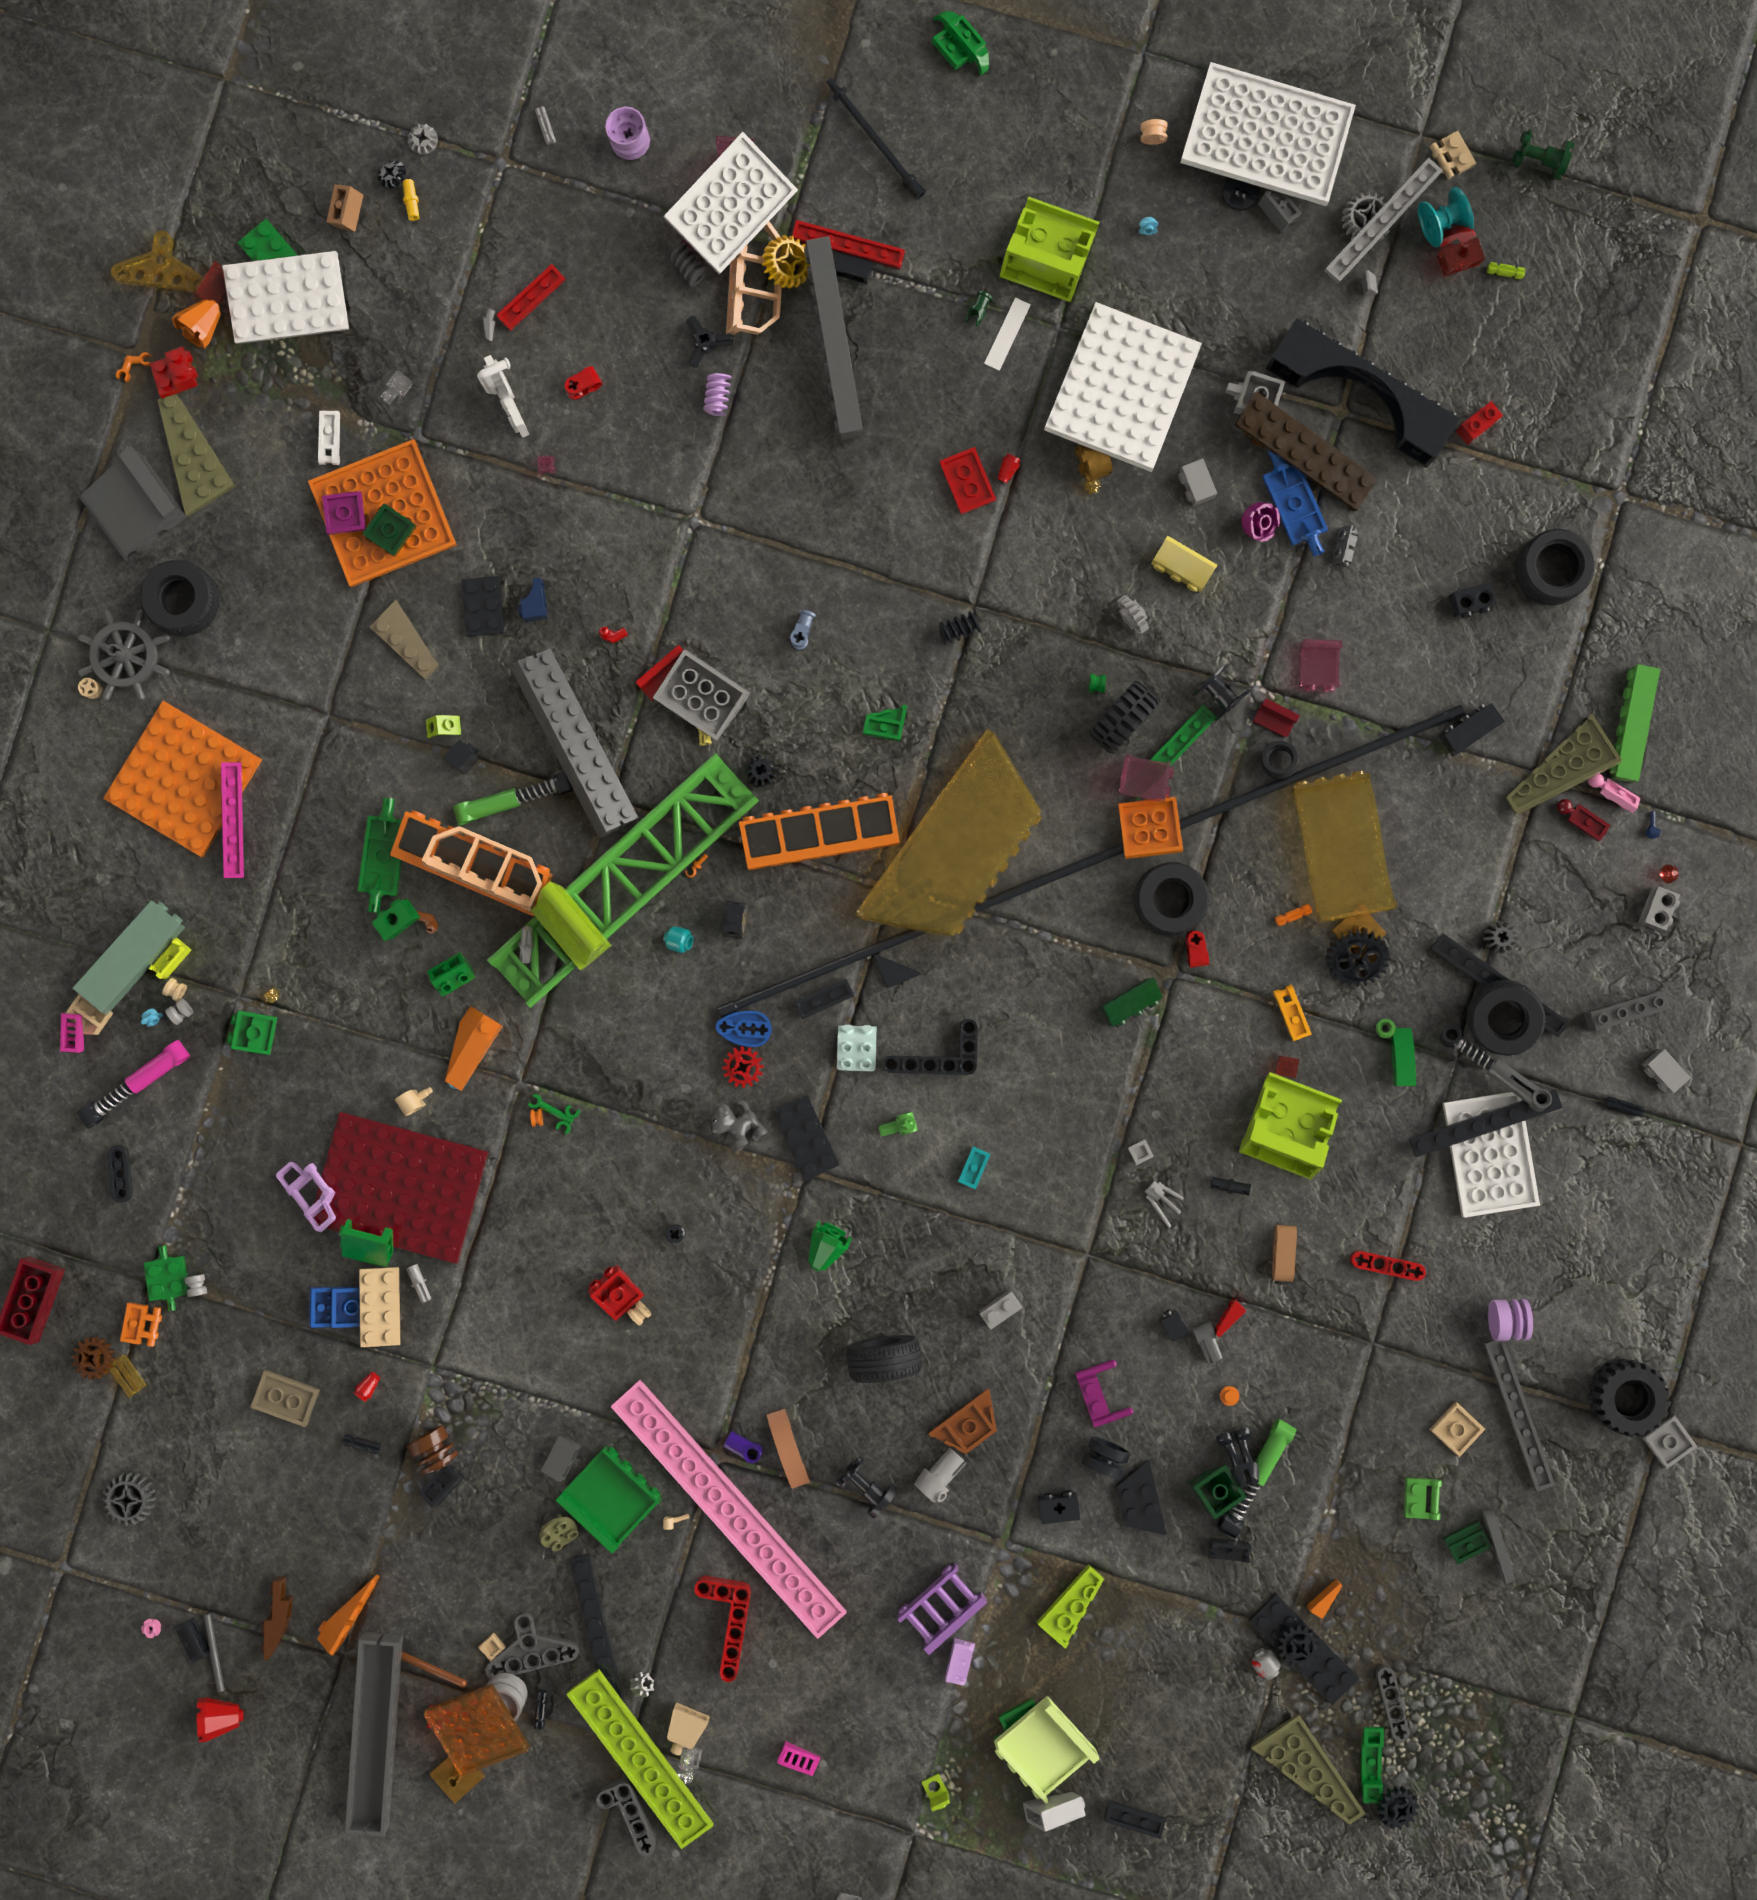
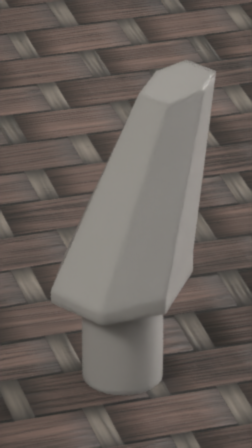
M488 308L486 317L483 316L482 318L485 337L492 341L495 321L493 320L495 310Z

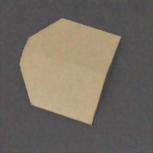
M78 994L66 1011V1013L82 1014L83 1034L99 1035L113 1015L112 1011L108 1015L100 1012L80 994ZM70 1019L72 1023H76V1019Z

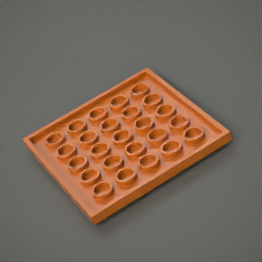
M415 439L308 481L324 523L325 516L322 496L361 491L366 528L384 503L417 526L396 557L366 538L362 534L364 531L329 535L350 587L457 546Z
M162 701L103 799L200 857H204L223 826L221 762H242L243 793L262 759L169 703Z

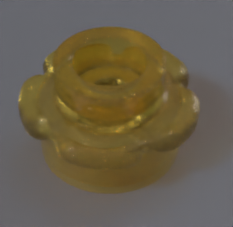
M1100 480L1085 482L1084 490H1088V494L1100 492L1099 488L1103 486L1100 485Z
M275 987L268 990L262 995L265 999L264 1002L269 1001L270 1004L280 998L278 995L280 990L278 991Z

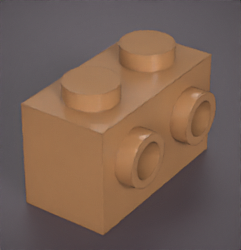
M335 184L326 222L339 230L355 232L363 194L351 186Z

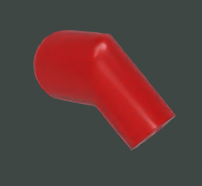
M607 627L599 629L600 637L610 643H616L628 636L624 627L617 631L609 630Z

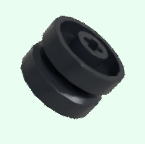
M1091 1436L1088 1447L1093 1452H1085L1081 1463L1102 1475L1121 1480L1124 1468L1119 1463H1127L1131 1453L1113 1442Z

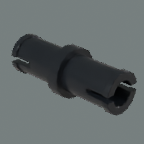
M1212 1177L1210 1189L1227 1191L1228 1194L1233 1192L1249 1196L1251 1184L1236 1182L1231 1178L1226 1180Z

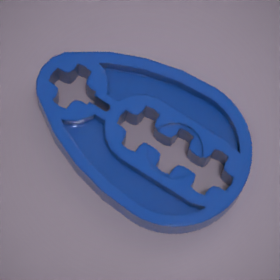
M742 1011L727 1015L718 1020L716 1030L725 1039L735 1044L759 1047L770 1038L772 1026L768 1017L758 1011ZM726 1021L727 1025L735 1028L726 1029V1032H723V1029L719 1028V1026ZM743 1023H746L747 1027H751L754 1023L755 1027L760 1028L764 1024L765 1028H768V1032H765L763 1036L759 1031H756L754 1035L751 1034V1031H745V1034H742L738 1027L742 1026Z

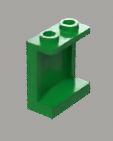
M347 1219L345 1225H342L339 1230V1236L341 1237L339 1247L342 1248V1257L387 1268L393 1255V1229L385 1227L382 1236L353 1230L352 1220Z

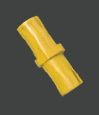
M406 179L402 182L405 196L403 202L406 205L408 219L416 221L419 219L417 205L419 200L415 193L413 180Z

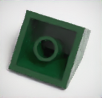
M1226 1464L1204 1471L1188 1482L1209 1516L1213 1519H1217L1247 1498L1234 1480Z

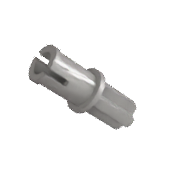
M525 926L522 928V938L519 942V959L522 963L531 962V953L534 948L532 927Z
M418 1264L407 1268L406 1271L413 1284L411 1286L415 1287L422 1303L429 1301L431 1296L425 1285L426 1279L423 1278Z

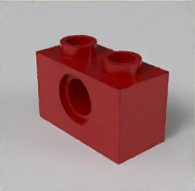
M1490 401L1466 420L1456 432L1469 445L1493 426L1503 414Z

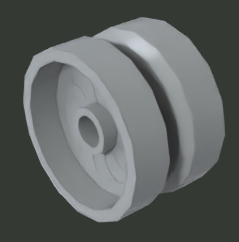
M500 1673L491 1677L479 1700V1710L482 1717L487 1722L501 1727L509 1726L516 1722L527 1700L528 1691L526 1685L520 1678L509 1673Z

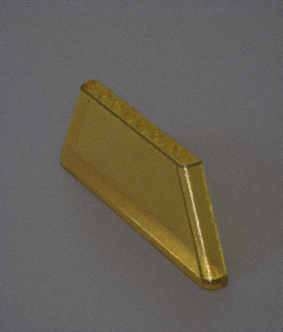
M990 729L985 731L855 914L859 919L952 938L955 934L959 936L965 927L963 925L964 921L972 918L976 912L974 907L977 903L982 904L986 898V890L989 887L992 889L997 883L998 879L996 876L999 872L1004 873L1007 869L1009 858L1016 856L1020 850L1018 845L1022 840L1026 842L1031 835L1029 831L1033 825L1037 826L1043 817L1040 816L1042 811L993 731Z

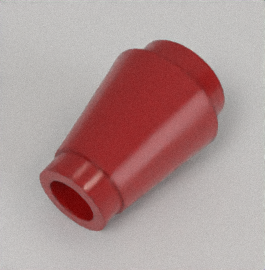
M1007 453L1006 457H1003L997 479L1007 484L1020 467L1019 463L1021 460Z
M371 1371L355 1387L356 1390L353 1393L366 1402L368 1398L371 1399L381 1377Z

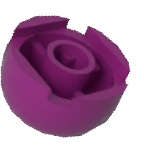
M1266 502L1251 504L1243 512L1241 518V526L1244 533L1251 539L1261 542L1272 538L1275 535L1273 533L1275 528L1279 527L1280 524L1278 509Z

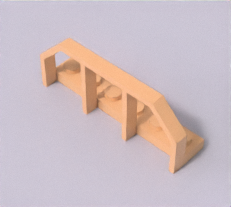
M770 222L763 227L772 240L779 237V234ZM747 245L730 262L726 334H732V336L740 331L758 335L780 318L782 290L780 283L775 285L774 293L745 287L743 275L746 271V264L744 260L760 264L765 261L762 256L747 253ZM777 249L776 259L779 258L780 249ZM742 294L773 300V318L760 328L743 325L741 319V312L744 307Z
M460 826L434 835L422 859L425 867L528 911L534 908V901L542 886L532 857ZM457 833H463L475 839L461 870L459 866L453 863H449V865L442 863V859L437 856L431 855L429 857L436 841ZM480 841L508 853L495 882L487 878L485 881L477 878L478 874L472 871L465 873ZM512 855L528 861L537 882L531 897L525 894H521V896L514 894V890L503 886V888L498 887Z

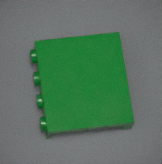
M605 1446L558 1496L556 1501L613 1554L623 1540L660 1503L662 1497L655 1487L651 1488L646 1483L647 1480L640 1473L636 1474L632 1470L633 1467L628 1461H622L618 1457L619 1454L613 1447Z

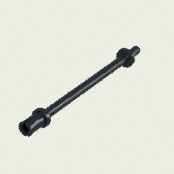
M828 78L826 83L835 93L833 100H840L903 178L902 184L904 187H908L915 198L920 199L926 193V190L918 183L915 174H909L845 95L847 88H840L832 78Z

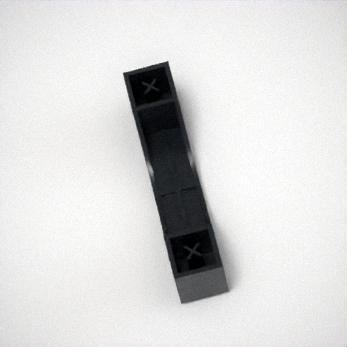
M1296 318L1266 367L1267 370L1296 388L1310 381L1326 377L1346 378L1368 387L1384 402L1392 417L1395 428V448L1426 468L1437 458L1460 421L1455 412L1442 408L1439 402L1429 400L1421 391L1408 387L1405 381L1395 379L1390 372L1377 368L1372 361L1364 360L1359 357L1356 351L1346 349L1341 342L1328 338L1323 331L1315 330L1310 327L1307 321Z

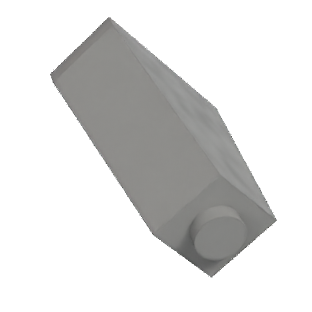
M1074 1792L1047 1797V1804L1042 1799L1023 1802L1027 1822L1045 1832L1085 1816V1802L1080 1795Z

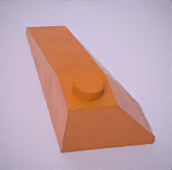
M470 1006L459 1023L445 1081L462 1091L503 1026Z
M379 1575L372 1578L333 1614L328 1621L324 1620L318 1629L320 1634L317 1639L330 1655L333 1656L345 1641L380 1578Z

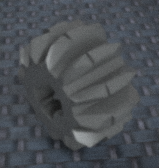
M1497 921L1496 925L1493 923L1489 925L1490 930L1484 931L1489 935L1483 938L1484 941H1489L1486 947L1490 948L1493 946L1492 952L1494 953L1498 950L1500 954L1505 953V950L1511 951V945L1517 944L1513 938L1518 937V935L1512 934L1515 928H1509L1508 922L1502 924L1501 921ZM1498 934H1501V937L1503 938L1502 941H1500Z

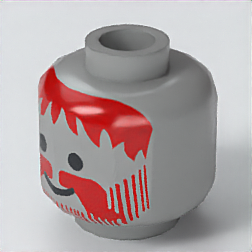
M1264 1648L1254 1652L1255 1656L1252 1658L1251 1664L1257 1675L1266 1680L1276 1677L1279 1674L1280 1662L1275 1653L1270 1649L1264 1650Z

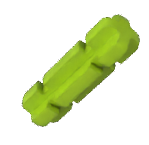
M1490 262L1487 266V273H1497L1500 276L1511 278L1514 276L1516 279H1522L1525 275V268H1515L1512 265L1501 263L1498 265L1495 262Z

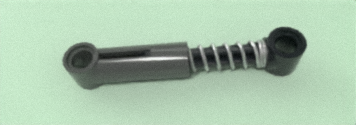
M1448 1025L1443 1029L1439 1036L1443 1046L1452 1047L1453 1049L1455 1047L1456 1050H1461V1053L1464 1052L1466 1057H1471L1472 1061L1475 1060L1478 1065H1482L1483 1069L1489 1070L1487 1075L1528 1103L1532 1110L1541 1112L1551 1104L1552 1096L1549 1091L1540 1089L1500 1059L1496 1061V1059L1490 1058V1055H1486L1485 1051H1481L1479 1047L1469 1043L1458 1026ZM1446 1033H1453L1455 1040L1448 1039ZM1536 1096L1542 1097L1544 1104H1539L1536 1101Z

